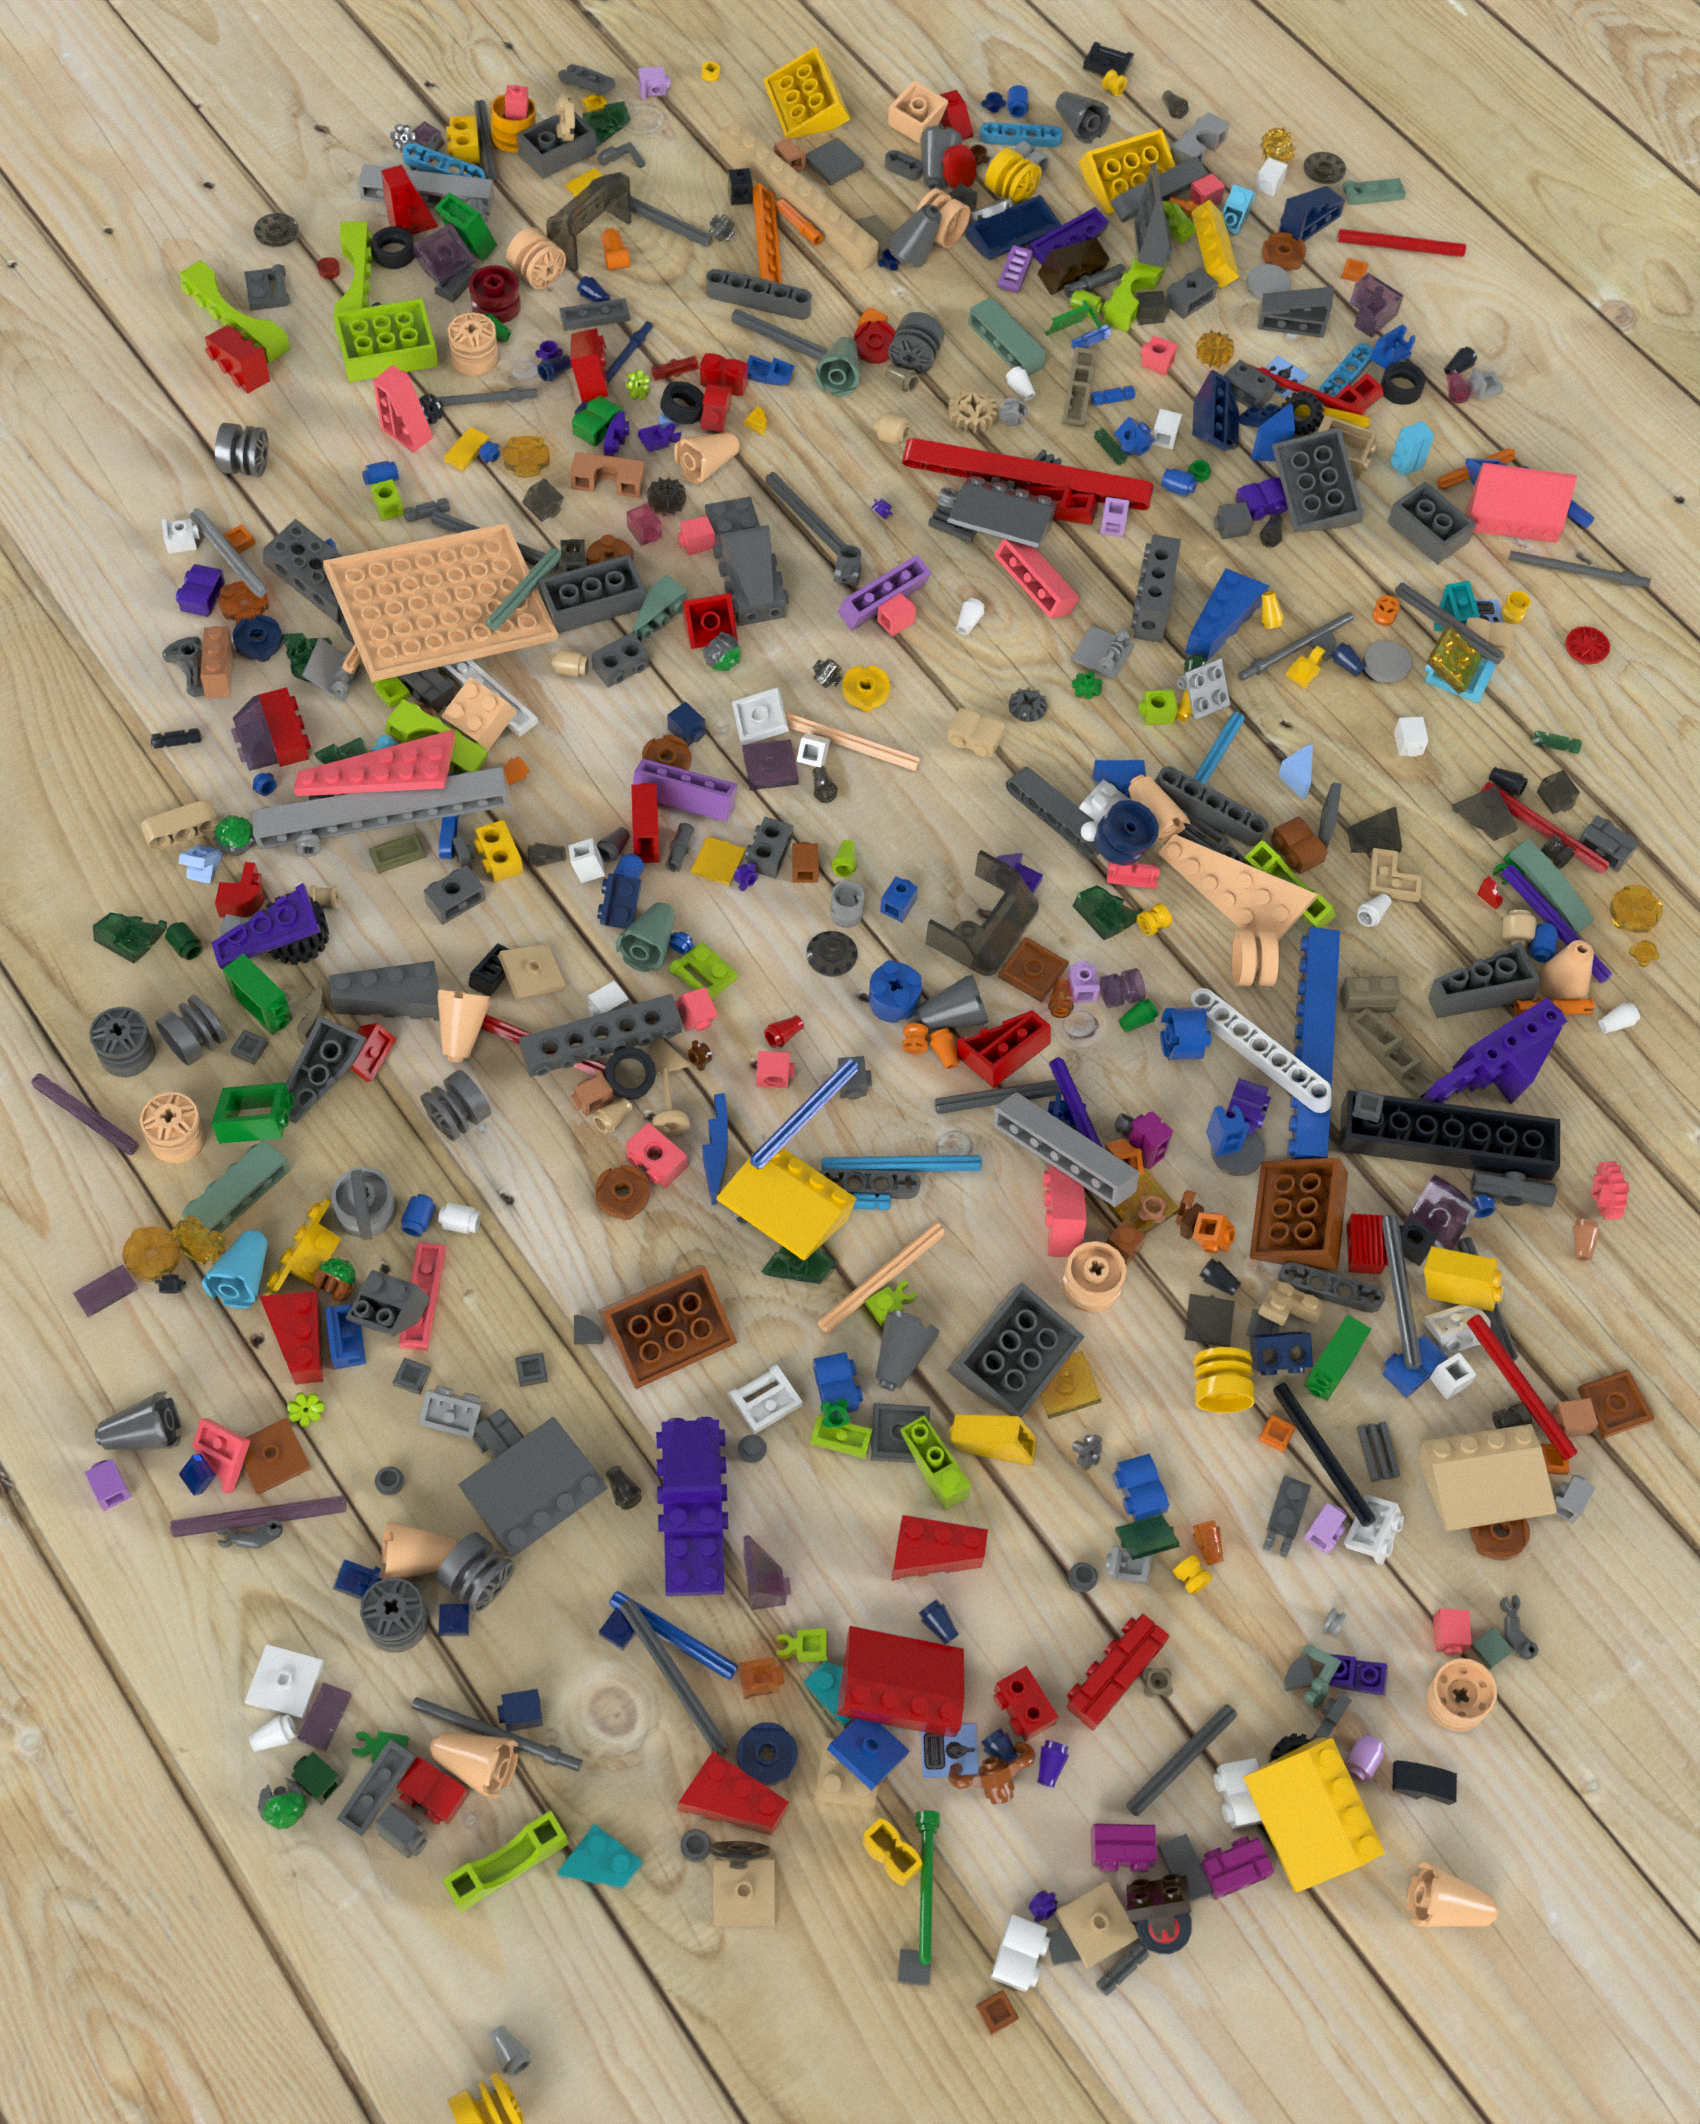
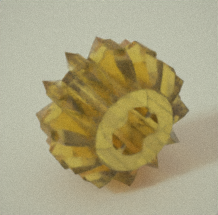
M1278 127L1269 130L1262 137L1260 146L1263 148L1261 154L1266 156L1265 161L1269 157L1286 164L1294 157L1293 151L1296 150V147L1293 145L1294 140L1290 137L1291 132H1286L1285 128Z
M1211 330L1209 333H1203L1196 345L1197 358L1201 359L1202 364H1209V367L1215 365L1217 368H1220L1221 365L1227 366L1234 354L1233 340L1229 339V334L1223 335L1221 331L1215 333Z

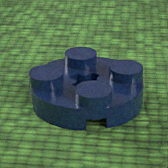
M255 615L256 618L250 620L248 618L242 619L233 629L235 650L245 658L258 660L259 662L268 661L280 649L283 643V635L279 624L273 618L265 615ZM262 635V638L259 640L253 639V636L258 637Z
M772 1722L756 1724L742 1736L738 1743V1765L742 1771L765 1786L779 1784L789 1778L796 1766L798 1754L796 1741L779 1724ZM766 1746L770 1747L771 1752H776V1756L772 1757L769 1762L764 1761V1758L758 1755L759 1752L764 1751Z

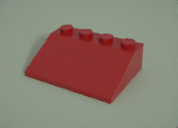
M854 1626L848 1627L836 1715L946 1737H953L961 1730L964 1707V1648Z

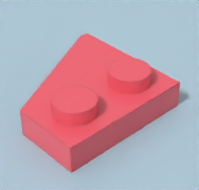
M209 1418L200 1419L192 1446L197 1454L204 1459L205 1466L209 1472L217 1474L223 1483L220 1487L222 1491L233 1493L250 1440Z

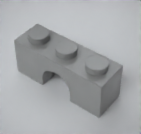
M1210 112L1203 118H1199L1190 130H1186L1179 141L1173 143L1170 151L1175 165L1177 166L1196 156L1202 164L1206 147L1215 151L1226 141L1230 123Z

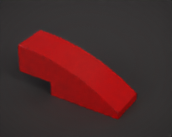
M1366 373L1353 386L1348 384L1334 397L1367 409L1379 400L1384 393L1382 386ZM1326 404V405L1323 406V407H1327V408H1332V409H1336V410H1341V409L1335 408V407H1333V406H1330V405H1328V404Z
M1026 486L1025 490L1030 493L1029 495L1036 497L1044 495L1057 502L1054 519L1080 524H1093L1098 509L1095 494H1072L1071 487Z

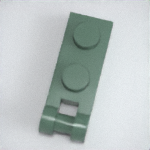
M1400 178L1356 183L1353 180H1347L1342 185L1344 193L1347 194L1346 199L1349 205L1404 200L1405 191Z

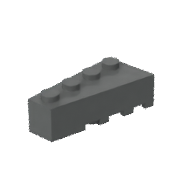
M1520 941L1513 944L1512 948L1504 951L1502 949L1495 952L1488 959H1479L1473 962L1472 966L1465 969L1461 967L1434 979L1428 1000L1436 1017L1442 1018L1513 1004L1516 1000H1533L1540 984V979Z
M434 961L328 975L335 1014L363 1016L383 1014L384 1017L394 1018V1015L410 1016V1019L428 1017L433 1018L435 1021H440L437 996L439 985Z

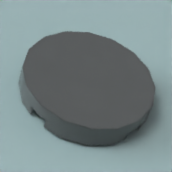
M1254 1131L1253 1135L1247 1133L1241 1151L1215 1157L1211 1147V1154L1215 1164L1222 1171L1224 1169L1234 1176H1247L1255 1172L1263 1162L1265 1146L1259 1134Z

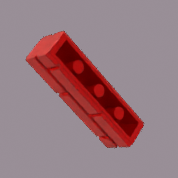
M1141 1614L1137 1620L1133 1617L1129 1619L1121 1630L1125 1633L1119 1642L1113 1639L1103 1651L1107 1655L1101 1663L1095 1660L1085 1673L1088 1679L1082 1686L1077 1682L1067 1694V1697L1070 1699L1066 1706L1067 1710L1093 1731L1155 1658L1170 1637L1167 1632L1155 1625V1622L1145 1614Z

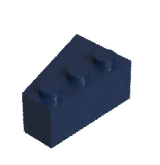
M1328 186L1286 199L1284 212L1280 219L1279 232L1293 234L1292 238L1297 241L1300 238L1304 242L1341 217L1345 199Z

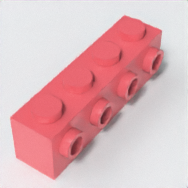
M1003 539L994 554L995 558L1050 619L1069 616L1080 599L1077 593L1035 547Z

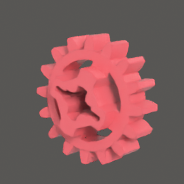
M1616 1161L1600 1162L1599 1166H1596L1597 1174H1594L1592 1198L1596 1200V1207L1600 1208V1216H1604V1220L1621 1219V1215H1625L1624 1208L1627 1207L1629 1184L1625 1182L1624 1173H1620L1621 1166L1617 1165Z

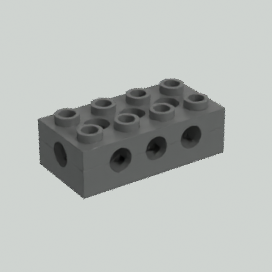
M294 519L263 548V564L336 623L341 620L343 613L323 568V560L343 556L300 521Z
M1153 534L1151 544L1146 543L1144 557L1148 559L1143 558L1140 576L1144 577H1140L1138 582L1137 594L1140 595H1136L1131 628H1135L1133 638L1162 643L1170 609L1181 539Z

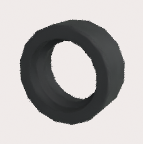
M397 226L385 227L377 231L372 237L373 257L376 263L384 268L399 269L405 267L415 257L413 237L404 228ZM391 243L405 246V248L397 252H386L381 249Z
M1405 361L1390 364L1385 369L1381 381L1383 396L1392 403L1399 405H1409L1416 402L1421 397L1426 382L1424 372L1413 363ZM1404 378L1412 382L1415 387L1409 389L1400 388L1393 384L1391 379Z
M672 382L664 389L660 408L666 417L676 423L694 424L702 416L704 394L698 387L688 382ZM673 399H683L694 407L681 406Z
M634 1047L622 1048L615 1052L608 1060L604 1077L616 1097L626 1098L627 1100L639 1099L646 1095L654 1084L656 1077L655 1063L650 1055L642 1049ZM624 1059H635L645 1068V1080L637 1088H624L615 1079V1067Z

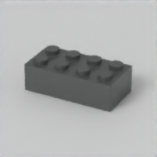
M630 554L538 580L539 593L558 634L639 611L646 598L645 587Z

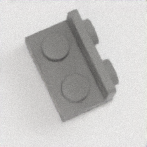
M436 1386V1389L426 1391L418 1425L472 1439L475 1438L474 1428L479 1424L481 1412L486 1407V1402L479 1401L480 1396L471 1393H463V1396L452 1394L453 1389L444 1386Z

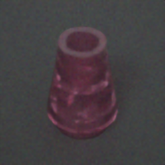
M1453 371L1447 375V384L1450 400L1457 404L1466 402L1470 398V386L1459 372Z

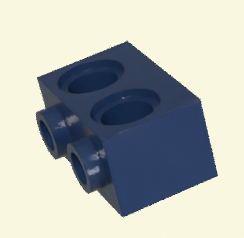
M1297 1331L1250 1335V1350L1253 1360L1252 1369L1260 1371L1261 1375H1277V1370L1288 1369V1373H1304L1305 1368L1313 1367L1311 1333ZM1294 1346H1299L1300 1355L1297 1359L1292 1360L1290 1358V1351ZM1267 1348H1271L1273 1350V1357L1270 1361L1264 1362L1262 1354Z

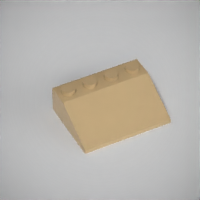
M1531 1424L1422 1442L1418 1463L1446 1531L1556 1513V1505L1542 1448Z

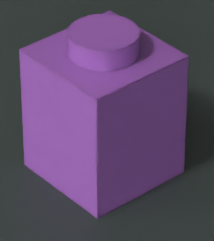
M113 1459L97 1462L90 1470L85 1472L94 1494L104 1511L131 1498L123 1477Z

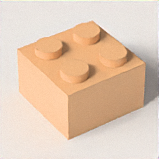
M469 677L441 717L451 727L460 731L473 742L481 744L486 751H489L517 711L506 700L472 677Z

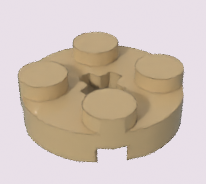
M561 95L558 101L555 102V112L560 118V124H557V137L562 138L563 141H573L574 134H570V128H575L573 102H568L572 98L571 95Z

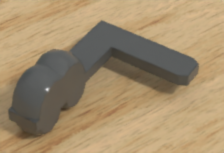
M631 142L617 148L611 146L604 149L597 157L599 163L605 166L609 161H616L619 156L629 153L638 167L642 168L645 166V161Z

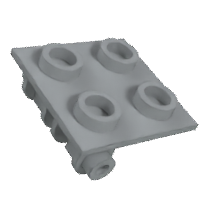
M1091 625L1071 660L1115 679L1134 647V643L1129 642V632L1126 630L1117 632L1115 636Z
M319 637L302 676L344 703L361 664H359L353 674L344 671L342 668L343 663L349 653L344 654Z
M1222 658L1184 673L1185 675L1180 676L1179 680H1177V686L1180 689L1188 690L1194 720L1230 705Z

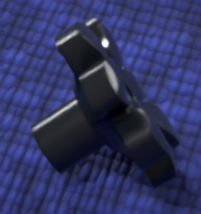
M433 394L422 395L420 397L422 404L420 405L429 424H435L437 419L442 418V412L438 410L443 407L442 402L436 401V397Z

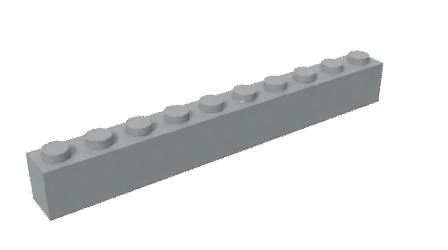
M492 767L482 771L464 772L459 775L447 776L446 786L443 789L339 794L328 798H315L311 801L288 803L276 807H264L252 811L253 837L260 850L296 844L297 838L307 833L315 834L320 839L507 807L510 806L508 781L503 767Z

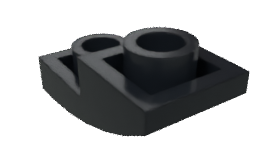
M1396 1760L1393 1762L1392 1791L1414 1799H1420L1425 1796L1451 1805L1457 1802V1773L1426 1764Z

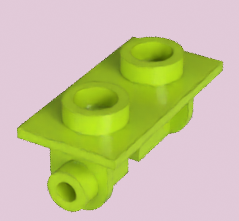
M1163 201L1165 215L1168 218L1167 227L1170 228V232L1182 245L1196 233L1195 226L1175 201L1172 204Z

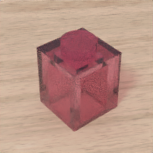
M648 503L626 512L627 528L640 546L653 543L662 537L661 521Z

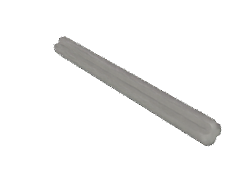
M195 508L190 513V518L253 594L263 598L264 594L268 593V588L206 514L200 511L199 508Z

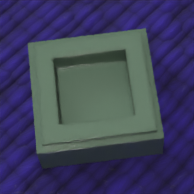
M1494 1627L1470 1646L1489 1670L1513 1651Z

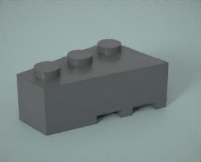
M1334 286L1263 294L1259 309L1258 329L1323 338L1332 309Z

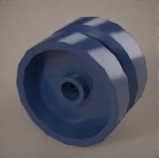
M1133 800L1119 801L1098 822L1094 842L1100 854L1111 863L1121 866L1132 865L1140 860L1145 852L1155 843L1158 837L1159 825L1151 810L1142 803Z

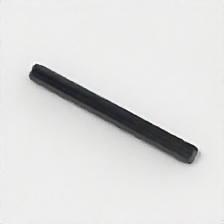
M1280 1383L1274 1387V1395L1294 1425L1297 1426L1296 1428L1361 1525L1367 1527L1376 1521L1375 1515L1287 1384Z

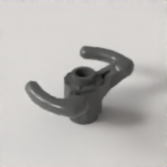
M186 637L177 640L162 652L164 661L177 663L182 669V672L187 677L186 691L192 697L205 695L203 686H199L202 650L198 646L201 642L199 637Z

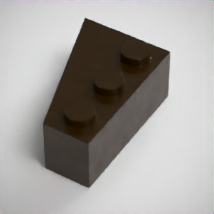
M1097 238L1084 240L1076 244L1051 250L1047 258L1041 263L1042 266L1038 276L1052 296L1064 290L1065 284L1080 280L1081 276H1090L1103 271L1110 258Z

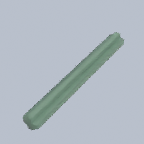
M551 548L486 619V626L496 631L539 584L538 580L543 579L560 561L561 552L556 548Z

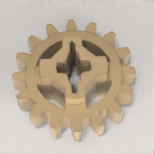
M969 388L967 393L962 389L960 395L954 394L953 399L949 401L948 416H951L950 422H957L956 428L963 426L964 432L972 429L973 433H976L978 428L985 431L986 426L992 427L993 421H996L998 405H995V398L989 399L990 393L988 392L984 395L981 394V389L973 392V389Z

